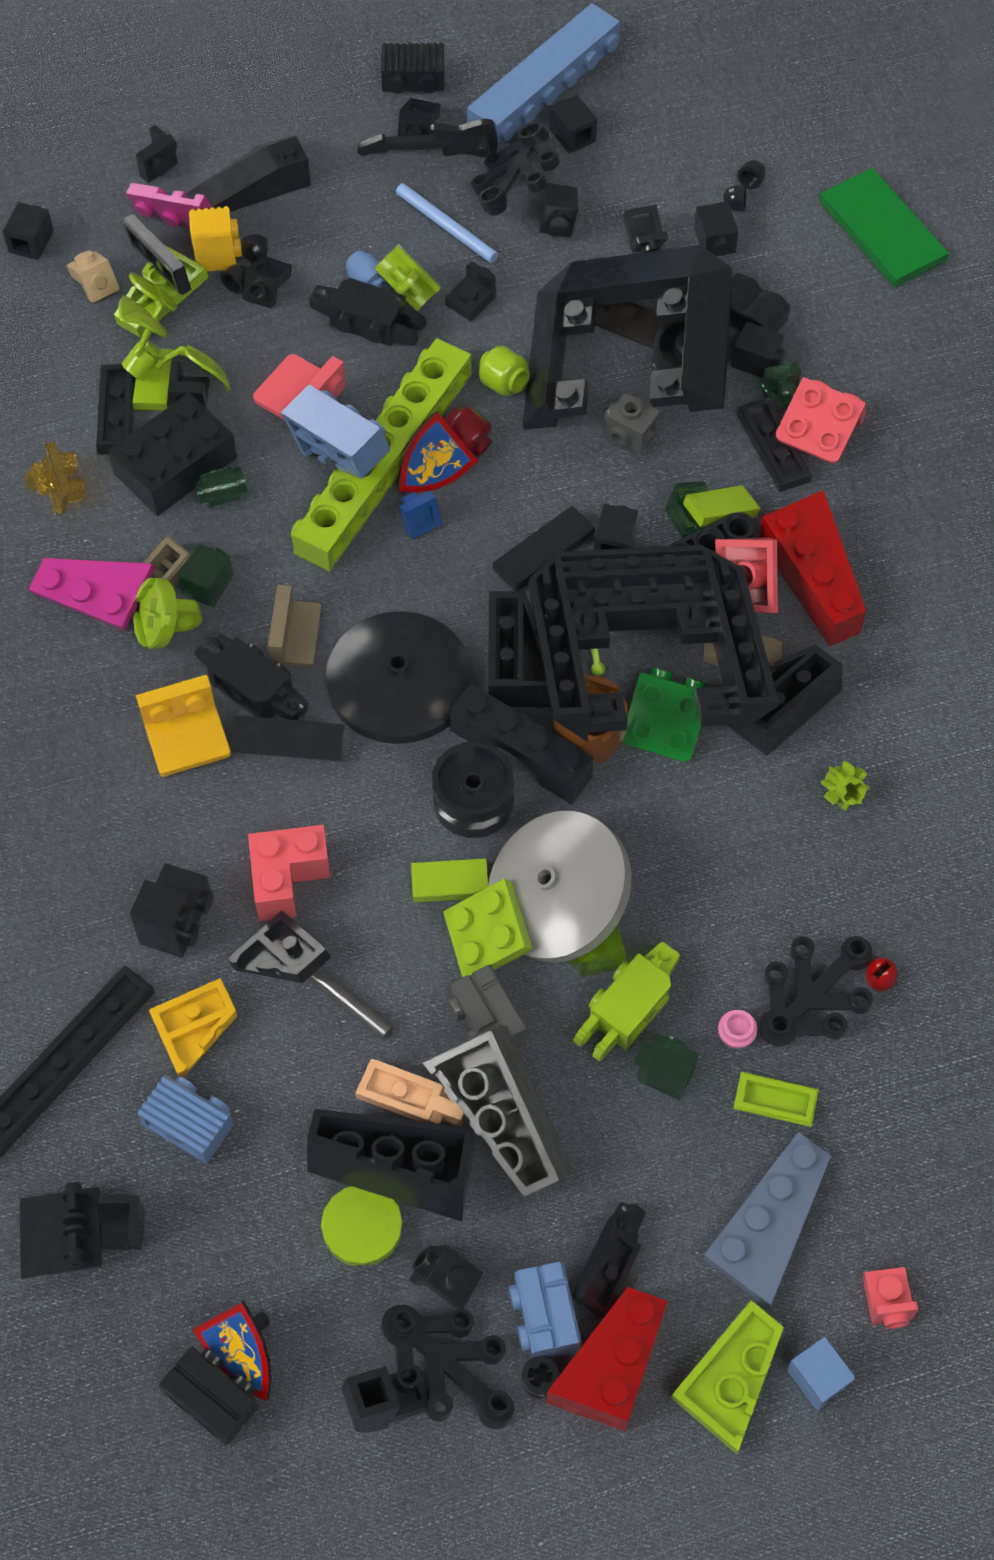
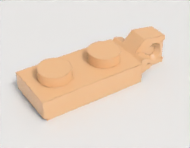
M375 1059L370 1060L355 1093L357 1099L415 1121L441 1124V1121L453 1126H463L467 1117L457 1103L453 1104L444 1092L445 1089L442 1084Z

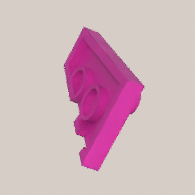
M131 183L126 193L137 213L147 218H150L152 215L161 218L166 224L176 228L181 225L190 230L189 211L191 209L196 211L198 208L203 210L206 207L209 210L212 207L205 195L196 194L194 199H189L183 191L174 190L171 196L159 187Z
M43 558L28 590L34 595L126 631L139 604L135 600L136 594L141 584L152 577L156 568L153 564Z

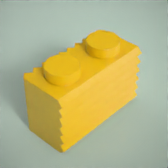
M227 206L223 209L221 207L217 209L211 207L208 210L205 207L203 210L198 208L196 211L191 209L189 211L190 233L195 261L204 266L207 271L226 270L231 265L237 264L236 258L242 257L241 239L239 237L237 218L231 219L229 208Z

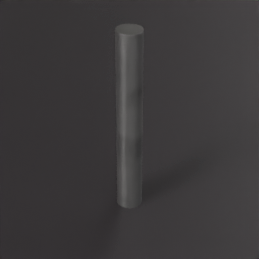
M321 968L308 978L380 1037L386 1039L391 1034L394 1028Z

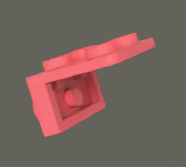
M290 354L254 392V402L284 420L281 411L309 384L321 392L323 390L329 391L336 398L346 387L344 362L332 356L320 369L303 358Z
M803 377L776 431V438L781 443L835 464L840 460L855 427L861 428L866 417V403L853 394L841 393L831 389L829 385L821 381H812Z

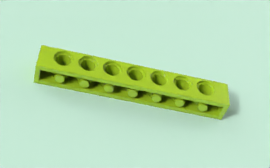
M438 338L434 340L429 349H423L412 372H407L403 376L400 388L394 396H389L386 399L382 412L376 419L386 431L384 437L391 450L362 479L339 469L333 471L329 478L328 486L322 494H317L313 498L308 513L303 520H297L291 530L295 555L329 572L399 477L403 455L413 435L436 411L443 416L471 377L472 359L470 353Z

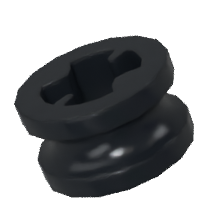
M537 1356L528 1360L523 1366L521 1374L522 1386L526 1393L535 1398H546L547 1391L559 1377L558 1367L548 1357ZM540 1367L547 1369V1377H552L551 1382H543L540 1387L532 1385L533 1377L528 1378L529 1373H537Z

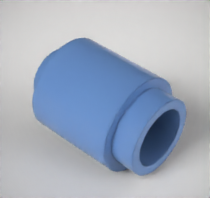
M357 251L348 258L346 270L349 278L386 290L390 289V284L375 270V266L379 261L371 253Z

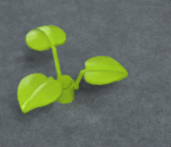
M131 272L128 275L131 282L141 292L155 301L156 309L151 316L146 309L131 298L124 295L120 299V321L135 323L146 328L141 340L136 343L121 363L122 366L134 377L144 380L154 366L160 370L166 362L178 355H184L217 377L224 384L228 393L231 388L223 369L215 360L189 344L186 347L180 346L164 357L159 358L158 355L161 350L149 341L152 332L163 338L168 336L165 327L157 320L164 306L174 312L177 309V305L163 289L149 282L144 277Z

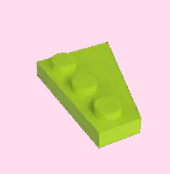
M166 246L184 265L192 290L184 295L179 294L150 263L145 265L142 274L149 282L163 289L178 305L207 280L209 276L204 266ZM136 286L131 287L126 296L140 304L152 316L156 309L155 301L141 292ZM164 306L157 321L159 322L171 310ZM118 307L114 314L117 325L139 338L142 337L146 328L135 323L120 321Z
M752 1300L671 1397L736 1455L784 1328Z

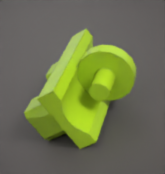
M399 243L375 266V270L399 295L406 296V301L416 311L441 289V285Z

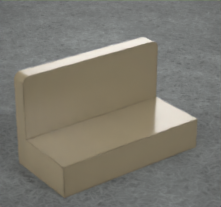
M277 585L268 641L270 661L273 664L278 662L283 666L311 668L314 666L322 606L320 603L294 601L292 587L287 585Z

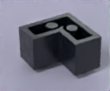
M165 863L156 883L144 880L129 913L140 945L183 958L187 947H193L199 933V925L197 924L202 913L207 914L213 902L214 893L211 892L207 876Z

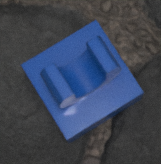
M430 491L420 496L412 492L401 498L404 503L399 506L406 533L412 539L443 524L436 497Z

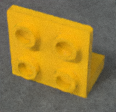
M207 674L136 695L141 717L161 777L231 756Z

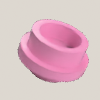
M732 1010L724 1014L720 1019L718 1034L727 1046L736 1049L745 1048L752 1044L756 1038L757 1023L749 1013L742 1010Z

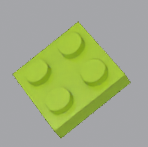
M503 878L443 911L462 978L472 975L473 972L486 965H491L496 970L533 950L513 882Z

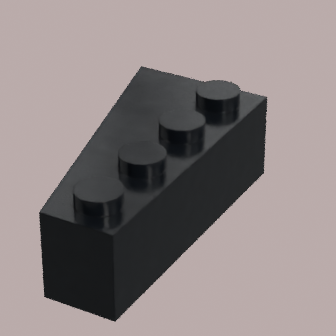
M314 1109L307 1137V1172L462 1222L473 1161L474 1130L470 1127Z

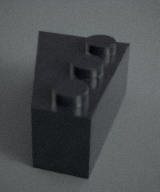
M816 644L774 662V667L770 670L779 700L778 707L737 733L766 756L842 691L843 664ZM733 724L727 725L729 728L735 731Z

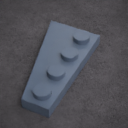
M799 1132L703 1256L705 1262L768 1309H770L831 1157L830 1154Z

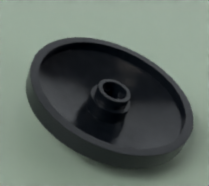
M386 612L360 621L346 631L338 640L327 664V689L331 704L337 715L348 727L358 734L383 743H413L430 738L450 725V709L471 684L470 660L460 639L441 622L414 612Z

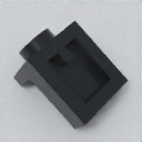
M410 98L400 109L397 136L430 134L431 124L440 116L441 104Z
M262 255L245 270L243 299L270 309L273 308L276 304L277 289L291 277L292 265Z
M470 261L466 265V277L445 297V306L471 322L496 298L495 275L488 268L481 267L475 262Z

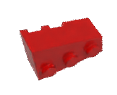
M627 1287L549 1388L546 1403L626 1432L668 1301Z

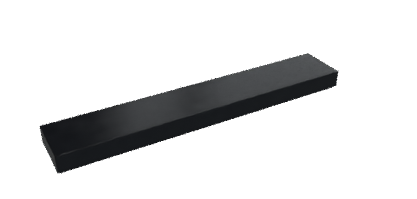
M126 965L120 969L0 1096V1158L155 993L154 988Z

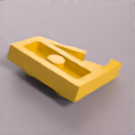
M221 978L149 1009L178 1077L182 1078L188 1074L237 1017L236 1009Z

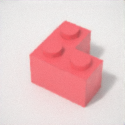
M324 825L248 834L254 900L259 922L273 919L280 911L285 912L290 918L297 917L293 883L331 878Z

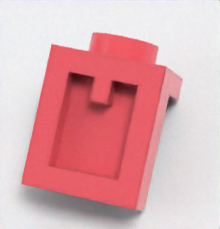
M905 1267L864 1272L862 1277L872 1325L884 1324L887 1329L901 1328L909 1325V1320H913L919 1309L917 1301H912Z

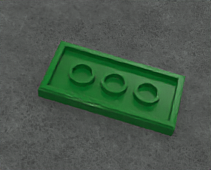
M873 168L820 193L818 201L893 287L947 261L949 252Z

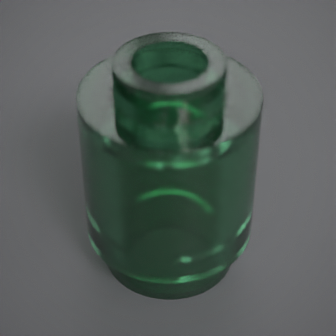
M229 466L198 475L199 483L194 484L199 504L206 503L208 509L241 500V496L248 494L246 481L240 467L232 469Z

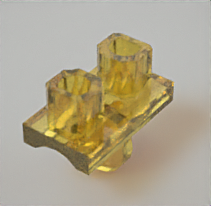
M56 442L45 443L44 448L47 455L40 463L34 462L31 464V470L24 476V481L28 489L38 491L39 495L49 494L55 514L65 513L68 503L84 501L86 485L82 478L67 479L66 475H76L78 461L75 452H58Z

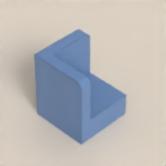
M825 1337L791 1360L787 1369L788 1373L817 1411L825 1407L831 1397L851 1384L855 1378Z

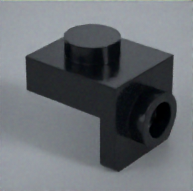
M157 125L149 128L152 144L136 153L140 177L147 183L164 175L169 169L178 164L175 139L169 132L164 133Z
M657 204L625 210L623 217L631 251L641 250L643 253L661 250V246L668 239L667 231L663 232Z
M429 1246L421 1251L413 1264L414 1272L410 1277V1281L415 1285L428 1287L455 1308L464 1309L483 1272L447 1246Z

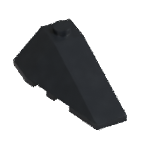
M297 136L280 138L255 147L185 194L189 199H194L196 194L205 195L214 209L218 207L223 209L227 206L229 211L232 212L311 186L308 158Z

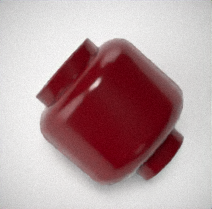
M458 406L446 417L445 421L463 441L467 450H470L473 454L476 453L478 456H481L491 445L492 440L489 438V435L492 431V425L473 407L461 409Z

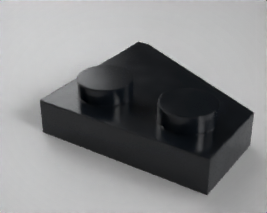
M280 911L228 957L227 960L236 971L303 983L324 965L331 956L325 947L285 912Z

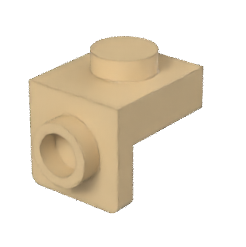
M96 251L82 252L74 258L75 261L66 265L71 277L82 284L88 300L92 303L119 290V285L108 259Z

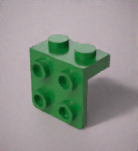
M652 667L650 673L640 672L627 715L628 721L623 743L682 762L689 761L693 756L701 729L694 700L696 688H706L708 683L688 677L685 683L671 680L672 672Z

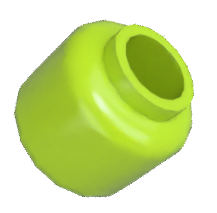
M497 346L485 352L479 361L480 381L502 396H511L512 394L519 393L528 383L530 373L527 360L506 346Z

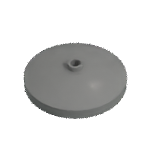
M557 811L535 818L513 834L496 858L490 874L488 887L503 878L513 882L533 947L532 951L524 954L525 956L542 962H564L581 957L596 948L617 926L630 896L631 866L622 841L605 824L585 813Z

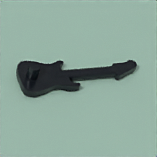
M487 118L470 121L462 125L434 123L430 126V132L436 134L390 137L380 134L358 143L357 152L361 156H366L369 153H386L387 150L444 147L443 156L446 157L466 153L485 158L497 152V128L495 122Z

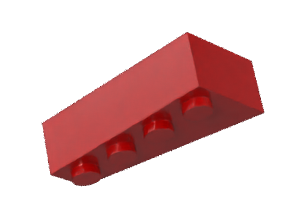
M824 490L762 516L759 538H773L777 540V569L829 647L859 634L862 629L866 608Z

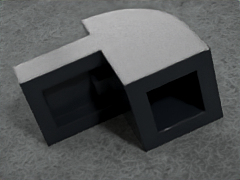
M386 1366L347 1377L341 1387V1391L355 1431L367 1433L386 1429L391 1422L426 1412L429 1395L422 1374L418 1388L410 1394L401 1393L396 1389L394 1385L396 1373L389 1374ZM409 1374L400 1376L405 1383L414 1382L413 1377Z

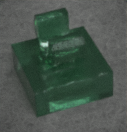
M797 361L764 369L761 387L764 398L769 397L771 399L777 397L780 407L790 405L793 398L792 394H795L801 376V370Z

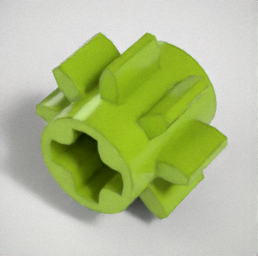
M844 761L842 766L834 768L830 766L825 780L821 781V784L829 790L825 793L824 798L832 805L836 803L843 810H847L849 805H861L866 791L870 790V787L862 781L867 776V773L860 767L854 768L848 761Z

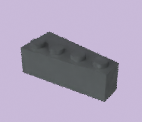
M507 1026L490 1030L423 1063L431 1075L435 1074L445 1087L444 1092L453 1104L457 1103L471 1121L469 1125L478 1136L481 1135L493 1150L492 1155L523 1196L529 1195L574 1173Z

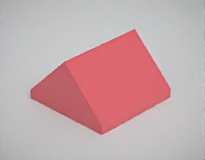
M773 538L716 539V553L744 569L755 612L778 613L777 540Z

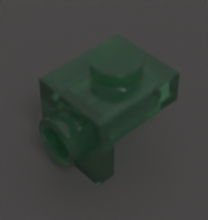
M704 481L677 483L665 507V511L682 538L704 528L698 525L683 505L687 494L707 490L708 487Z

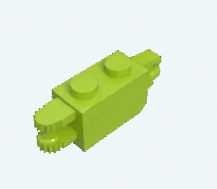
M661 942L647 955L642 956L638 953L630 963L625 960L614 973L613 980L615 981L607 990L601 988L591 999L588 1006L591 1008L590 1017L573 1038V1042L582 1047V1045L588 1042L594 1032L598 1030L605 1037L594 1049L592 1057L600 1062L616 1044L627 1051L669 1001V991L671 989L670 975L679 962L680 954L666 943Z

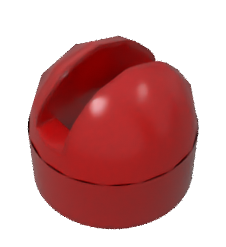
M882 957L873 960L868 965L865 973L867 984L877 991L891 989L898 976L896 965L890 959ZM882 967L887 968L879 978L874 975Z

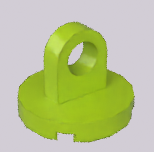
M148 578L141 584L136 594L135 600L137 603H140L139 612H134L133 615L134 631L138 642L143 647H148L147 649H164L169 644L174 632L189 631L202 623L203 617L199 603L193 600L176 599V593L172 584L165 578Z

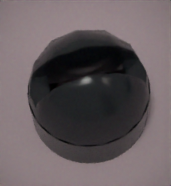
M750 160L743 164L738 171L737 177L740 184L746 185L747 189H756L764 181L766 169L759 161Z
M734 185L725 190L723 199L724 202L728 201L731 211L742 212L746 210V185Z
M252 234L242 239V253L247 261L254 263L262 255L267 256L268 240L266 237Z
M233 264L221 274L224 286L235 294L242 293L244 290L245 270L247 268L241 264Z

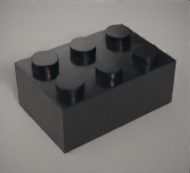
M190 393L183 396L108 450L114 475L156 516H159L237 459L233 433Z

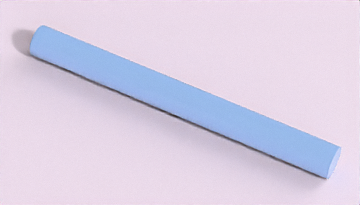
M404 183L397 187L396 194L489 263L496 261L498 252Z

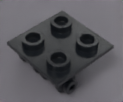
M71 1182L65 1185V1191L20 1199L22 1279L102 1267L100 1208L98 1206L99 1187L82 1189L81 1183Z

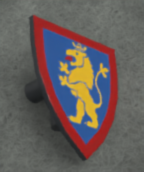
M437 411L413 435L404 452L399 470V491L419 493L436 490L454 482L478 462V459L470 450H467L463 441Z
M245 1301L192 1329L204 1350L206 1348L209 1349L225 1363L221 1369L231 1379H234L239 1374L257 1390L254 1396L265 1401L269 1400L272 1381L271 1359L261 1331L269 1326L270 1320L264 1312H259L253 1316Z

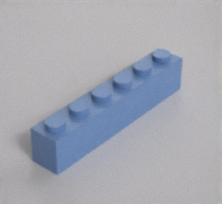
M591 3L468 106L467 123L484 118L492 119L497 128L498 147L505 141L511 140L522 126L532 122L536 115L547 105L553 104L563 91L573 87L583 74L588 70L594 69L598 62L608 53L615 51L620 42V21Z

